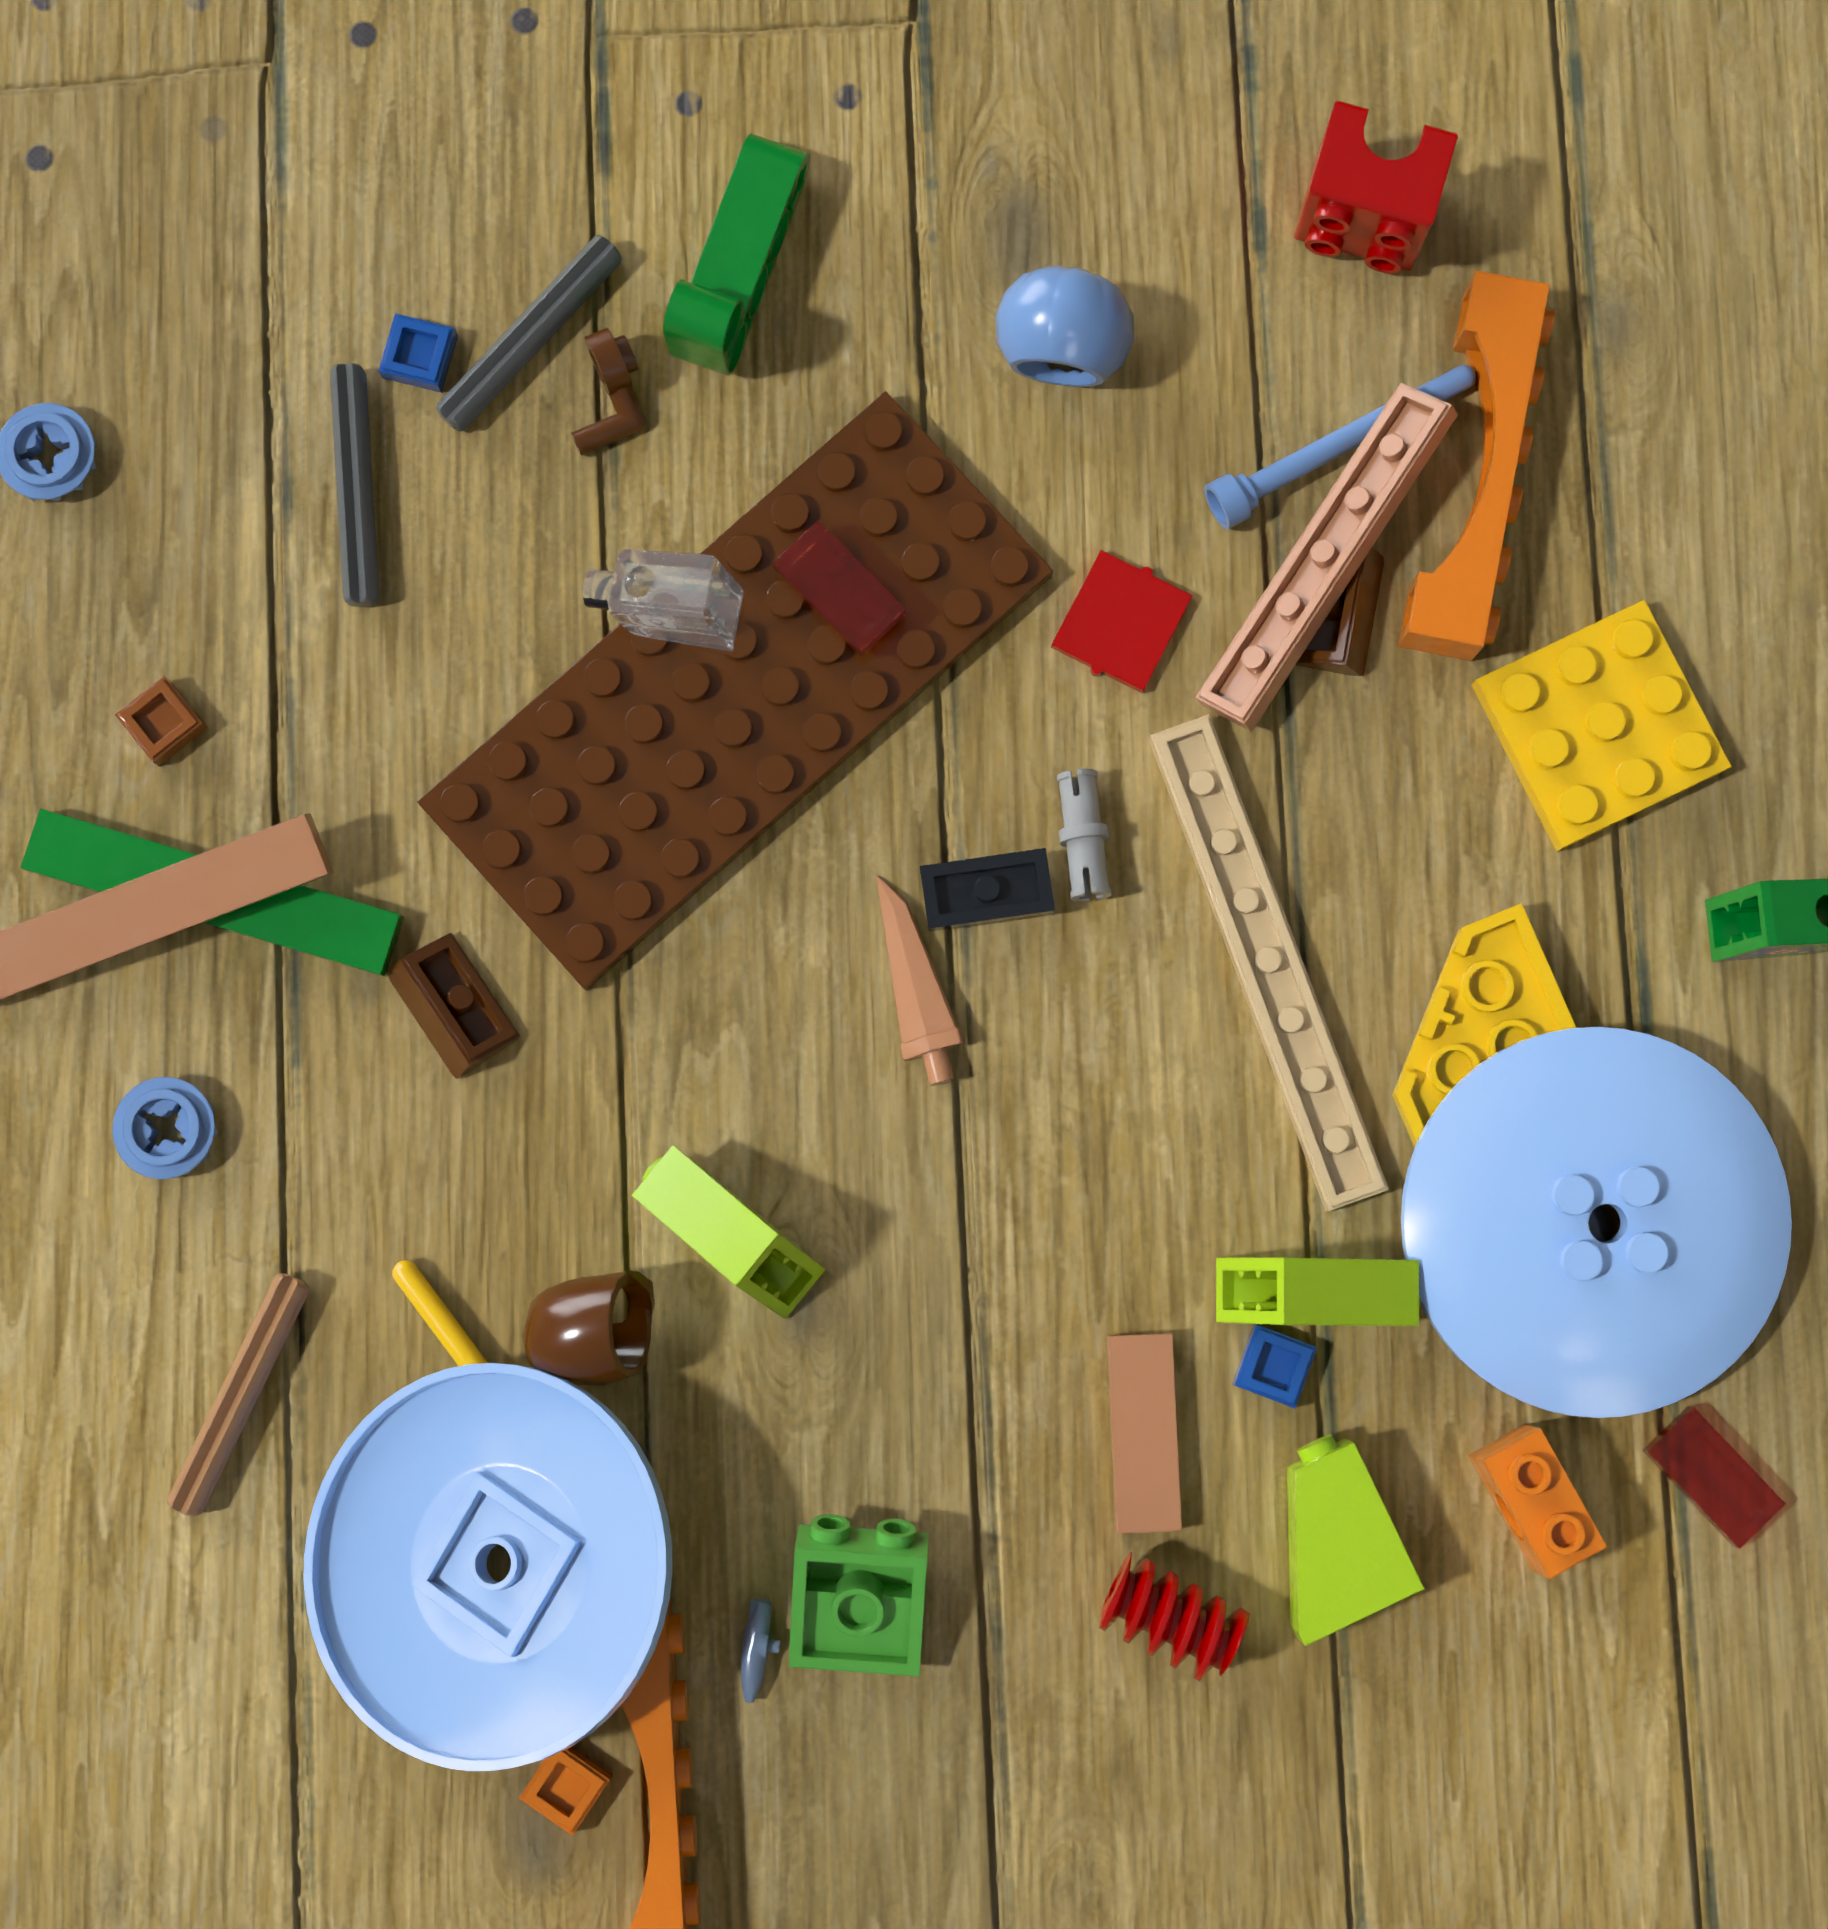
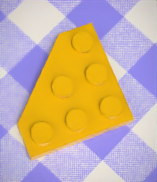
M1522 903L1459 929L1392 1094L1414 1148L1427 1121L1442 1099L1457 1082L1477 1065L1519 1041L1543 1033L1576 1028Z

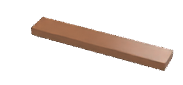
M1403 383L1399 384L1195 697L1202 706L1250 732L1253 731L1458 416L1453 405Z
M311 813L302 814L1 930L0 1000L333 874V869Z

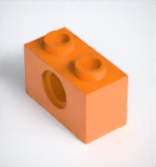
M1523 1424L1468 1455L1532 1571L1552 1579L1607 1548L1606 1543L1541 1428Z

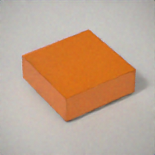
M570 1747L550 1758L544 1759L519 1799L573 1836L613 1775Z

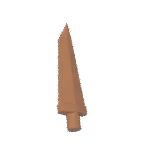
M876 875L902 1045H900L903 1060L909 1061L922 1057L930 1086L953 1081L955 1078L947 1049L964 1044L961 1028L957 1027L908 902Z

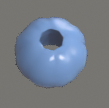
M1049 266L1022 274L1003 294L995 316L997 345L1011 369L1024 377L1054 385L1068 387L1101 385L1123 366L1134 341V315L1120 288L1099 274H1092L1085 269L1076 267ZM1046 362L1064 364L1084 371L1080 373L1074 369L1066 373L1061 368L1051 370Z

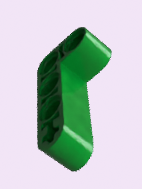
M752 133L745 139L691 282L679 280L670 296L664 316L663 334L669 354L672 357L728 376L733 373L801 196L810 164V154L808 152Z

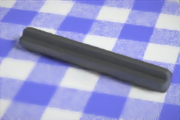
M601 235L594 236L438 402L436 410L450 427L459 432L464 431L621 264L620 252L613 243Z
M355 363L337 364L330 370L343 599L352 607H368L376 605L380 600L367 379L361 365Z

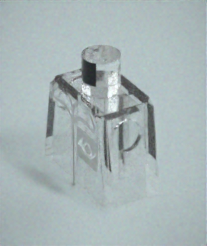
M624 549L618 554L615 572L590 569L587 572L583 586L585 606L609 610V613L631 634L733 651L744 590L715 556Z

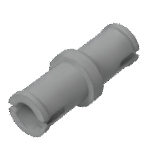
M1077 769L1079 795L1077 779L1072 777L1071 770L1057 775L1064 828L1058 832L1059 842L1061 846L1067 848L1071 900L1078 902L1091 901L1089 875L1091 893L1096 894L1097 900L1112 895L1111 888L1109 887L1104 842L1110 838L1109 828L1107 824L1101 823L1096 781L1098 776L1097 771L1094 769Z

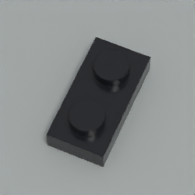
M1046 848L920 866L929 932L1049 915L1055 912Z

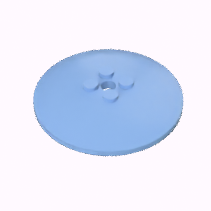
M1586 1027L1543 1033L1519 1041L1477 1065L1457 1082L1442 1099L1427 1121L1415 1145L1407 1169L1402 1194L1401 1231L1405 1260H1419L1420 1305L1442 1341L1470 1370L1496 1389L1524 1403L1570 1416L1607 1418L1650 1412L1692 1395L1717 1379L1738 1360L1766 1323L1778 1298L1790 1254L1792 1218L1785 1171L1777 1148L1765 1124L1751 1103L1722 1073L1694 1053L1664 1039L1627 1029ZM1602 1204H1609L1619 1214L1620 1228L1612 1239L1600 1242L1591 1234L1588 1221L1590 1214L1596 1207Z
M498 1363L468 1364L427 1375L401 1388L368 1414L346 1439L321 1483L310 1517L304 1553V1591L312 1636L320 1659L344 1701L362 1722L378 1736L399 1750L431 1764L465 1771H496L525 1766L550 1758L572 1747L593 1733L610 1718L629 1696L643 1675L655 1651L668 1609L673 1572L670 1525L662 1491L649 1461L626 1426L607 1406L593 1395L566 1379L530 1367ZM498 1544L507 1550L511 1559L510 1571L501 1582L495 1581L487 1570L488 1554Z

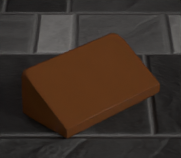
M1373 547L1303 652L1296 666L1349 676L1364 675L1384 567L1383 556Z
M452 933L400 958L389 974L390 982L456 1079L469 1073L520 1037Z

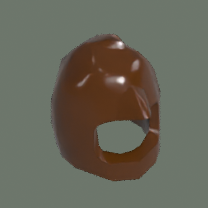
M622 1271L575 1278L550 1287L538 1294L530 1303L523 1332L524 1348L531 1366L534 1369L566 1379L575 1385H605L640 1374L646 1363L651 1341L652 1314L655 1306L653 1282L640 1272ZM622 1288L629 1301L627 1319L621 1323L612 1324L615 1300Z

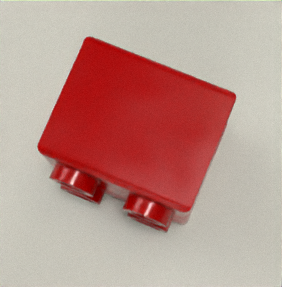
M1335 101L1314 163L1294 232V238L1305 242V247L1317 255L1336 257L1343 252L1364 258L1365 264L1378 272L1393 274L1400 272L1401 269L1410 271L1435 220L1458 135L1454 132L1424 125L1419 145L1413 153L1402 159H1384L1370 150L1364 138V126L1369 109L1342 101Z

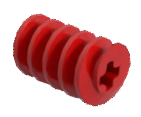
M1132 1552L1129 1553L1107 1593L1101 1610L1099 1628L1106 1631L1118 1618L1125 1620L1124 1642L1129 1644L1144 1630L1148 1632L1147 1654L1153 1656L1167 1642L1172 1645L1170 1666L1177 1668L1189 1655H1192L1196 1658L1194 1678L1200 1681L1213 1667L1219 1670V1676L1221 1677L1231 1664L1240 1646L1249 1622L1250 1613L1239 1608L1225 1620L1226 1600L1217 1595L1201 1608L1203 1589L1199 1585L1193 1583L1178 1595L1179 1576L1176 1573L1169 1571L1154 1584L1155 1563L1145 1559L1130 1571Z

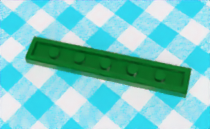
M40 808L20 868L100 893L197 854ZM301 885L204 922V924L385 977L404 917L394 912Z

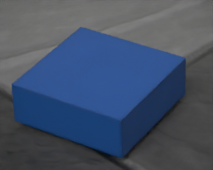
M395 313L378 370L380 375L384 379L442 393L458 338L455 328Z
M1254 1324L1232 1385L1296 1409L1317 1347Z

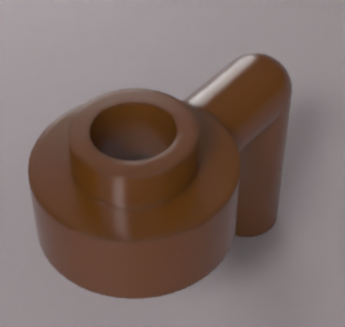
M608 327L585 336L584 340L597 374L617 414L571 432L581 456L637 433L645 425V416L633 390L629 375L639 370L635 356L625 335L614 338Z

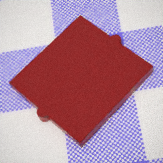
M1100 550L1054 638L1051 648L1090 667V672L1093 676L1098 677L1104 674L1143 694L1193 595L1153 576V570L1150 567L1146 566L1139 569Z

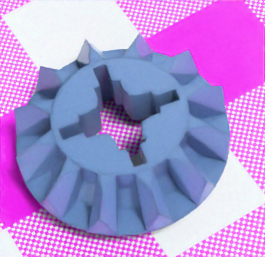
M55 403L34 404L15 413L0 431V474L13 490L34 502L36 499H49L60 502L61 497L71 491L83 490V481L89 471L97 469L94 454L95 446L98 443L86 421L72 409ZM44 434L48 436L49 440L57 448L64 449L63 453L54 456L53 473H50L47 467L39 460H31L34 459L35 455L43 452Z
M158 1077L146 1080L132 1088L117 1107L112 1128L116 1150L122 1160L132 1170L143 1176L163 1180L189 1175L190 1171L200 1162L209 1158V1149L213 1138L218 1133L214 1122V1106L199 1091L197 1086L184 1080L172 1077ZM174 1112H178L177 1115L179 1117L176 1120L175 1127L181 1132L180 1136L186 1139L185 1143L164 1139L159 1146L155 1145L156 1142L154 1140L159 1131L152 1125L153 1121L145 1116L146 1113L169 1118Z

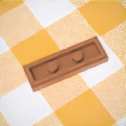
M1171 1333L1106 1336L1115 1532L1122 1534L1182 1531L1173 1336Z

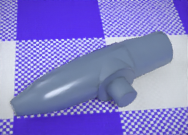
M750 1599L748 1624L744 1629L741 1654V1684L745 1702L753 1703L759 1692L769 1652L779 1653L781 1647V1640L771 1639L769 1629L772 1602L766 1599Z

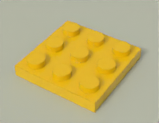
M1645 599L1476 679L1471 684L1556 852L1732 767Z

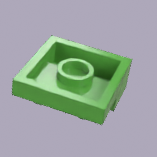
M835 1514L816 1516L811 1520V1525L799 1524L794 1552L789 1667L919 1677L929 1533L916 1532V1527L913 1523L902 1519L883 1520L877 1524L876 1529L851 1528L850 1521L847 1518Z

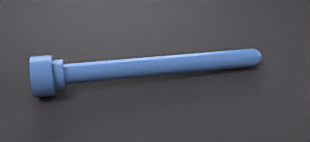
M1459 365L1415 389L1446 401L1472 387L1476 380V373L1469 365ZM1386 404L1248 477L1243 473L1234 477L1227 473L1204 485L1206 501L1217 522L1226 530L1238 525L1251 517V510L1259 505L1258 499L1359 447Z

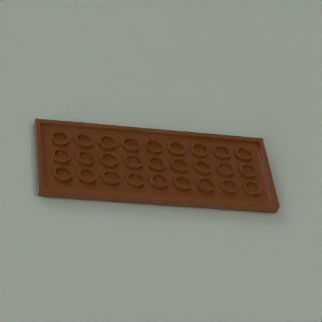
M885 391L629 615L634 622L641 625L645 624L635 616L636 614L667 618L677 629H657L665 628L663 626L665 622L656 618L649 619V621H660L661 623H656L655 625L662 627L649 626L656 628H644L643 631L650 635V637H646V634L639 630L641 625L622 626L629 624L638 625L626 618L622 621L625 623H620L418 800L417 803L581 987L587 991L1052 577L1053 570Z

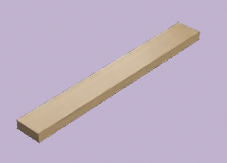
M1210 714L1150 735V745L1325 1212L1389 1190Z

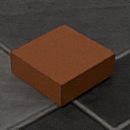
M165 676L115 714L150 760L157 766L162 765L208 728L171 680Z

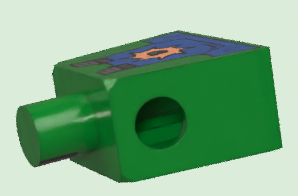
M1828 879L1759 881L1705 900L1712 962L1808 955L1828 950Z

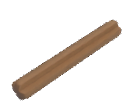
M279 1273L274 1277L167 1498V1504L174 1510L192 1517L199 1516L204 1511L308 1296L310 1286L303 1280L287 1273Z

